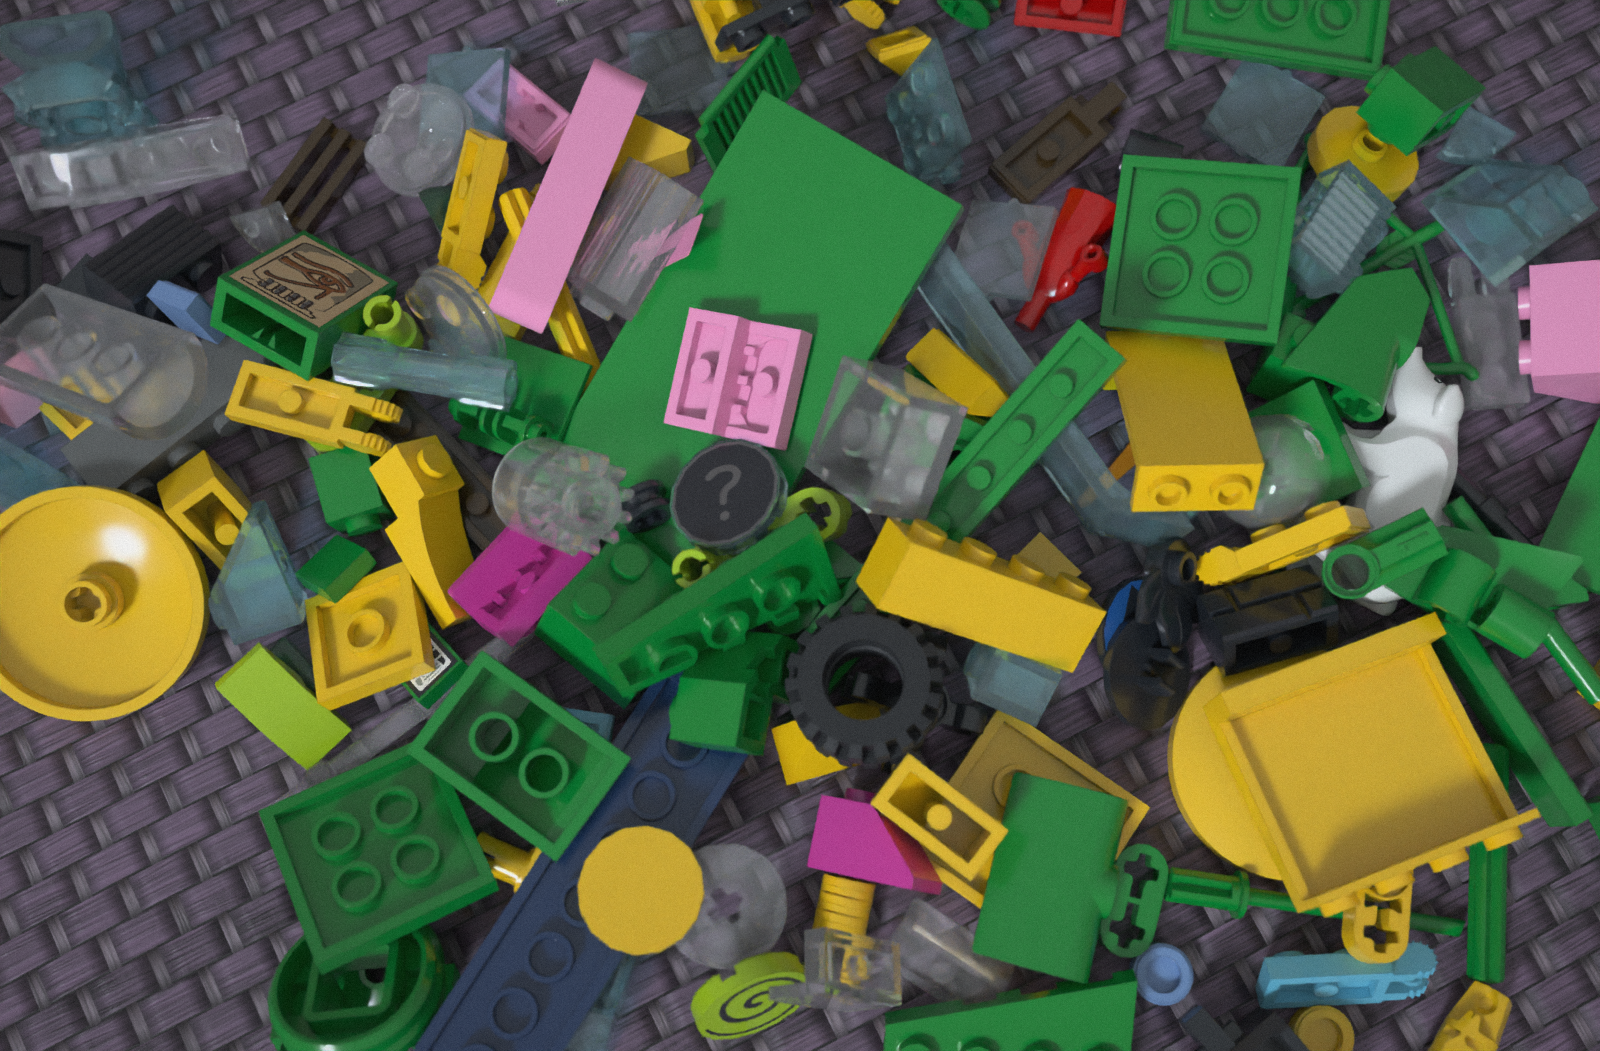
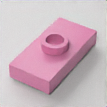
M504 59L466 96L470 104L541 165L554 154L571 115Z

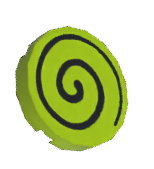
M768 952L739 961L738 964L734 965L736 974L723 982L719 974L709 978L695 993L690 1009L702 1036L714 1040L735 1039L772 1026L796 1011L809 997L813 984L804 962L801 964L798 956L788 952Z

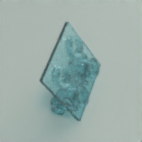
M933 38L885 96L887 116L895 127L903 152L904 167L911 176L927 185H930L937 177H940L942 184H951L962 178L961 169L964 167V161L960 153L972 142L938 38Z

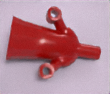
M1069 188L1040 252L1037 246L1041 242V236L1034 225L1021 222L1014 227L1013 236L1019 243L1026 262L1024 264V280L1030 292L1028 299L1014 320L1016 326L1028 333H1033L1051 303L1061 302L1074 295L1079 287V282L1090 272L1099 273L1108 267L1109 256L1102 246L1113 231L1116 204L1104 196L1086 189Z

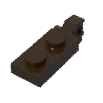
M1112 81L1090 101H1087L1082 94L1075 98L1069 96L993 161L989 166L987 174L1024 212L1027 211L1106 142V139L1115 129L1109 122L1122 111V104L1127 99V95Z

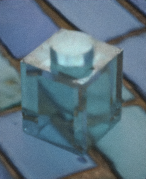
M979 642L971 649L963 669V674L968 676L966 680L972 699L1035 727L1063 676L1059 668Z

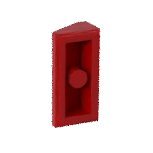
M1016 0L1013 25L1120 37L1126 0Z

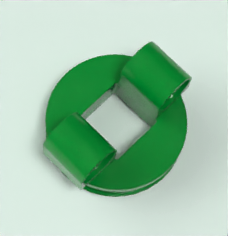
M424 927L323 975L317 968L306 937L303 935L281 960L270 984L268 993V1013L272 1024L270 1040L277 1051H408L410 1048H415L461 977L455 963L442 964L433 942ZM386 967L382 1000L379 1005L342 1009L344 994L334 977L335 973Z

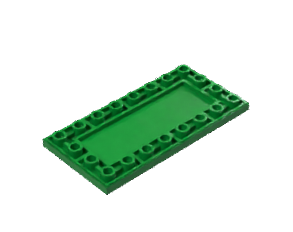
M763 90L685 221L687 222L703 214L690 254L660 270H656L577 404L548 472L539 469L527 492L607 544L623 527L626 529L624 520L627 515L619 514L615 505L617 497L622 492L637 483L658 479L663 482L667 491L664 498L671 499L673 502L674 488L683 470L700 453L718 444L739 442V440L663 423L689 308H696L740 316L750 321L799 329L813 334L786 451L740 441L759 447L771 458L778 476L776 498L772 505L791 496L964 212L963 205ZM674 515L668 521L650 531L631 533L670 567H672L673 561L679 553L704 544L703 542L691 539L677 525ZM759 526L756 528L759 538L745 547H736L735 540L729 543L740 554L764 539L769 531H764ZM701 561V573H703V566L709 564L708 561Z

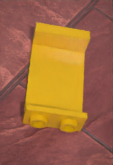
M1106 331L1105 342L1127 360L1103 390H1117L1136 466L1130 498L1131 512L1254 510L1265 463L1224 341L1128 331Z

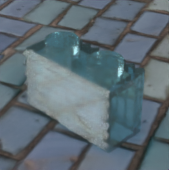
M1349 159L1319 173L1296 209L1287 276L1291 277V283L1298 284L1299 290L1306 292V296L1311 299H1317L1333 292L1341 294L1357 276H1362L1363 268L1360 262L1366 258L1365 254L1376 247L1385 238L1389 230L1385 221L1392 216L1391 212L1397 208Z

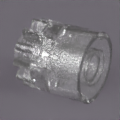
M545 437L531 438L514 446L501 460L495 472L492 485L495 510L501 521L509 529L572 556L577 555L579 550L592 556L598 555L600 552V539L616 544L619 541V535L613 527L617 521L629 523L632 520L631 514L622 510V502L631 500L635 493L634 490L619 485V482L625 478L627 471L625 468L609 464V456Z

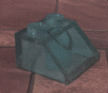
M1484 158L1430 193L1421 201L1494 287L1508 279L1599 210L1589 198L1588 190L1584 184L1570 176L1562 166Z

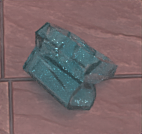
M94 10L13 22L0 27L1 52L14 65L25 72L0 89L13 101L16 122L26 127L39 129L40 142L44 147L54 151L76 154L147 142L159 120L129 87L128 73L117 26L106 11Z

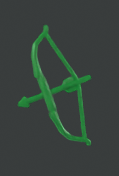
M1307 133L1304 136L1306 149L1294 166L1302 167L1301 180L1310 165L1307 143L1312 133ZM1300 181L1295 225L1305 230L1306 236L1303 248L1306 251L1312 252L1325 275L1329 278V281L1299 298L1295 297L1292 314L1306 318L1305 309L1335 292L1341 295L1357 276L1367 275L1381 266L1397 270L1416 259L1451 362L1447 363L1425 362L1427 368L1434 375L1462 374L1467 380H1477L1480 373L1475 366L1464 362L1423 247V243L1446 229L1445 221L1441 219L1436 220L1414 232L1383 205H1366L1395 231L1376 242L1375 255L1348 269L1334 246L1328 241L1326 242L1310 218L1302 202Z

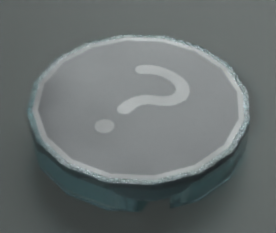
M743 439L719 441L699 451L682 467L671 489L669 509L675 528L693 546L708 551L715 556L739 554L771 533L767 528L774 522L776 516L779 519L781 518L787 506L788 483L780 464L760 444Z

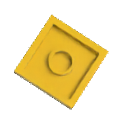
M403 561L364 576L338 603H333L320 595L304 600L317 703L331 711L436 670L424 597Z

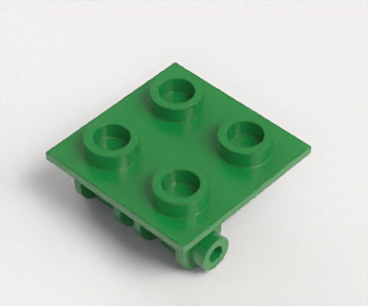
M502 336L478 393L466 391L462 394H456L449 402V413L458 424L463 426L458 438L548 472L593 366Z

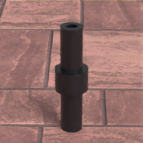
M1457 466L1451 494L1455 498L1461 495L1464 497L1492 536L1535 545L1506 516L1509 509L1493 493L1487 496Z

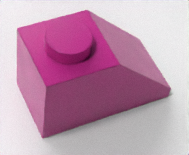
M846 788L844 799L821 795L807 867L936 895L941 894L942 881L919 841L870 804L876 793Z

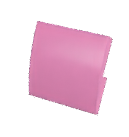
M689 308L663 423L786 451L813 334L799 329L750 321L740 316Z

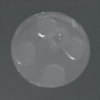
M406 83L399 84L390 92L387 105L375 123L371 138L364 149L365 159L373 165L381 181L400 195L422 197L437 192L455 178L466 129L474 128L471 109L458 93L446 86L436 84H419L415 86Z
M434 265L424 270L414 283V286L407 289L404 295L409 308L420 318L431 338L428 341V347L433 358L444 368L449 369L456 365L466 373L478 377L496 373L505 365L507 349L500 325L488 304L478 291L455 271L440 265Z

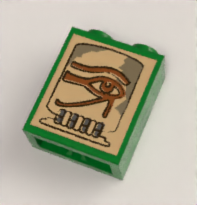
M303 230L218 277L210 326L301 378L310 381L313 377H316L351 352L365 331L371 329L366 325L363 318V310L366 303L379 295L390 296L392 298L391 301L394 302L398 282Z

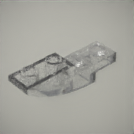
M235 113L137 128L123 135L25 150L9 157L30 211L69 205L70 209L126 200L198 184L252 168Z

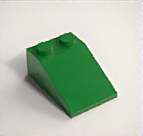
M483 650L480 651L406 750L408 754L556 862L559 861L632 759L541 690Z

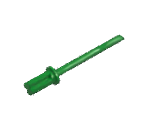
M1177 867L1168 869V881L1164 893L1165 901L1229 911L1231 917L1236 919L1244 917L1248 905L1297 912L1289 893L1252 888L1245 871L1236 870L1233 875H1223ZM1320 907L1300 912L1303 914L1323 916ZM1377 907V910L1388 909V908ZM1343 911L1328 917L1343 919ZM1410 912L1409 930L1460 937L1466 921Z

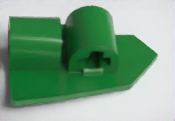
M1413 268L1367 274L1353 279L1281 363V368L1333 384L1334 388L1331 398L1341 417L1356 422L1378 420L1384 413L1396 371L1410 358L1417 345L1430 303V297Z
M1441 525L1436 528L1449 554L1384 585L1386 589L1429 614L1436 612L1440 620L1457 627L1465 628L1468 626L1525 659L1536 651L1549 633L1555 619V614L1548 609L1575 571L1583 563V557L1578 554Z

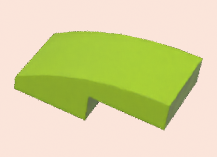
M260 642L215 683L216 689L238 711L307 771L317 764L352 730L347 720L334 709L330 711L318 704L316 694L306 687L301 676Z

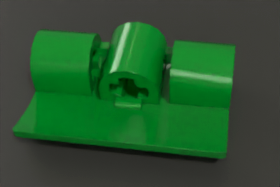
M1020 772L1014 773L1001 825L1009 831L994 851L972 943V951L976 954L1088 984L1102 919L1106 920L1110 915L1117 893L1119 867L1114 864L1129 801L1055 780Z

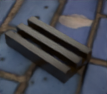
M323 117L267 192L260 205L265 211L297 231L305 230L313 235L371 156L373 150L365 141L360 138L359 140L355 139L350 132L344 128H337L331 120ZM345 148L350 150L301 218L296 216L312 193L318 191L328 177L327 173Z

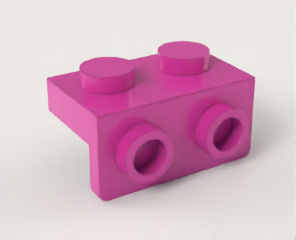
M524 508L449 587L448 594L485 630L513 648L521 638L530 635L536 629L548 603L585 567L592 557L579 543L553 531L534 510Z

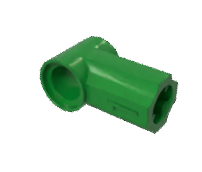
M1421 507L1344 546L1334 549L1326 556L1322 563L1321 577L1323 584L1330 593L1339 598L1356 599L1364 597L1371 591L1448 555L1449 552L1432 519L1428 516L1425 509ZM1354 555L1366 564L1367 578L1359 588L1353 590L1343 589L1333 580L1331 574L1332 566L1339 557Z

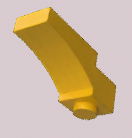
M436 435L395 444L369 470L397 516V519L385 531L443 630L472 619L448 594L449 587L474 562L465 534L459 504L458 489L465 483Z

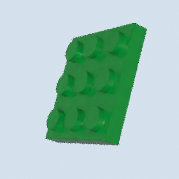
M1123 154L1099 323L1101 329L1277 347L1302 167Z
M412 742L258 811L314 962L322 975L500 890L454 787L406 752Z

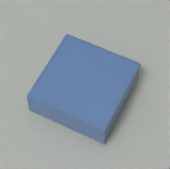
M158 280L146 295L179 329L218 345L226 336V334L210 326L213 308L199 293L166 280Z

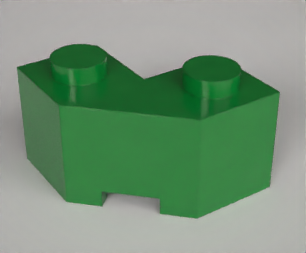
M746 631V642L725 652L722 649L708 648L700 652L695 665L686 669L680 676L678 692L670 706L671 731L669 739L698 748L763 756L772 702L790 704L785 688V679H789L790 674L787 663L790 653L797 654L800 648L798 642L781 634Z

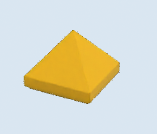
M914 26L870 39L865 43L867 51L905 79L909 77L932 46L931 38Z

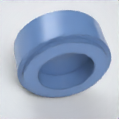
M1153 942L1143 954L1131 959L1129 970L1134 969L1138 980L1137 994L1143 999L1156 1005L1168 1006L1181 1001L1190 991L1193 983L1192 965L1188 957L1179 948L1162 942Z

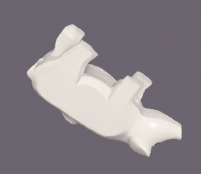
M1415 347L1410 358L1395 373L1386 403L1389 420L1382 430H1355L1343 423L1371 485L1349 495L1345 506L1364 509L1371 526L1369 533L1421 507L1425 509L1436 527L1441 525L1450 527L1451 524L1442 508L1446 506L1457 473L1458 428L1465 405L1459 385L1450 384L1446 386L1427 368L1422 359V347ZM1364 535L1287 565L1285 569L1290 570L1310 564L1320 578L1322 586H1325L1321 577V568L1326 556L1337 547L1344 546ZM1344 555L1335 560L1331 574L1339 587L1353 590L1364 584L1368 571L1366 564L1360 558L1354 555ZM1382 586L1364 597L1350 600L1382 616H1389L1396 609L1397 601L1403 598Z

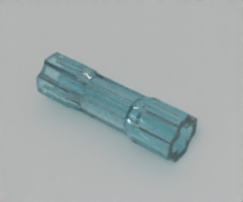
M342 332L339 341L334 344L331 358L333 381L338 384L379 391L396 388L450 397L464 405L509 412L516 398L519 381L517 375L518 363L514 360L472 353L455 356L401 347L387 339Z

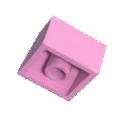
M1600 260L1530 265V285L1518 286L1519 320H1530L1531 340H1519L1520 375L1531 374L1535 393L1600 404Z

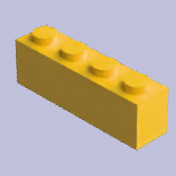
M888 517L856 579V583L878 609L1071 673L1074 672L1107 613L1089 596L1091 587L1087 583L1065 572H1059L1057 578L1046 575L1042 567L1019 555H1013L1010 561L996 557L997 553L992 548L970 537H964L962 543L947 539L948 535L943 530L921 519H914L912 525H908Z

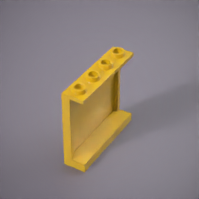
M1436 612L1220 692L1202 707L1297 913L1320 907L1324 918L1360 904L1355 893L1356 891L1373 884L1379 895L1396 890L1415 882L1410 869L1428 862L1434 873L1450 868L1470 859L1465 847L1479 841H1483L1487 851L1504 846L1524 837L1519 825L1541 817L1537 808L1520 814L1517 813L1431 646V643L1447 634Z

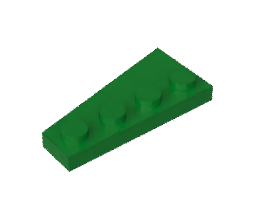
M806 512L786 525L774 529L767 537L736 557L722 562L714 571L684 590L672 594L662 604L629 625L617 629L610 637L594 646V652L621 696L624 698L694 666L698 653L708 648L722 649L725 652L745 643L746 631L772 620L777 628L799 618L798 608L819 599L826 606L842 599L843 597L818 526Z
M1134 969L1113 972V979L1088 984L1067 980L1056 982L1057 989L1021 995L1020 989L998 992L996 993V999L966 1004L963 999L885 1012L883 1051H1131L1138 980Z

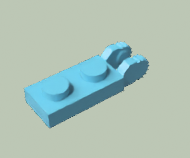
M1414 940L1412 943H1408L1405 952L1400 958L1390 963L1379 964L1361 962L1352 957L1346 948L1338 950L1333 954L1304 955L1299 951H1285L1273 957H1264L1255 989L1259 1005L1264 1009L1311 1007L1315 1005L1382 1003V1001L1406 1000L1407 997L1413 999L1417 996L1419 998L1421 993L1424 994L1427 988L1429 975H1433L1438 963L1436 961L1437 955H1434V950H1431L1428 944L1424 945L1421 941L1416 943Z

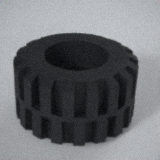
M865 603V611L853 612L852 604L839 607L840 616L830 619L827 613L816 619L817 628L811 634L804 630L797 640L800 647L797 654L790 653L787 663L790 674L789 679H785L786 694L790 701L789 707L807 741L809 740L816 750L826 758L831 756L837 759L840 765L851 768L853 764L864 765L865 769H878L879 763L890 761L891 765L902 761L903 755L911 749L916 752L924 744V738L929 731L933 732L938 722L939 709L942 708L943 676L942 668H940L938 662V653L934 644L927 642L925 631L916 622L913 625H909L905 622V617L893 613L889 615L881 613L880 609L874 604ZM862 656L878 657L889 662L898 670L902 680V693L896 705L886 714L869 720L852 719L841 714L833 706L829 696V685L835 672L847 661Z

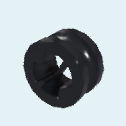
M654 479L637 483L617 497L615 505L619 514L627 515L624 524L628 532L635 534L650 531L659 527L674 515L672 500L664 498L667 491L662 481Z

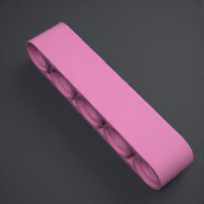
M595 57L487 311L540 334L543 333L648 82Z

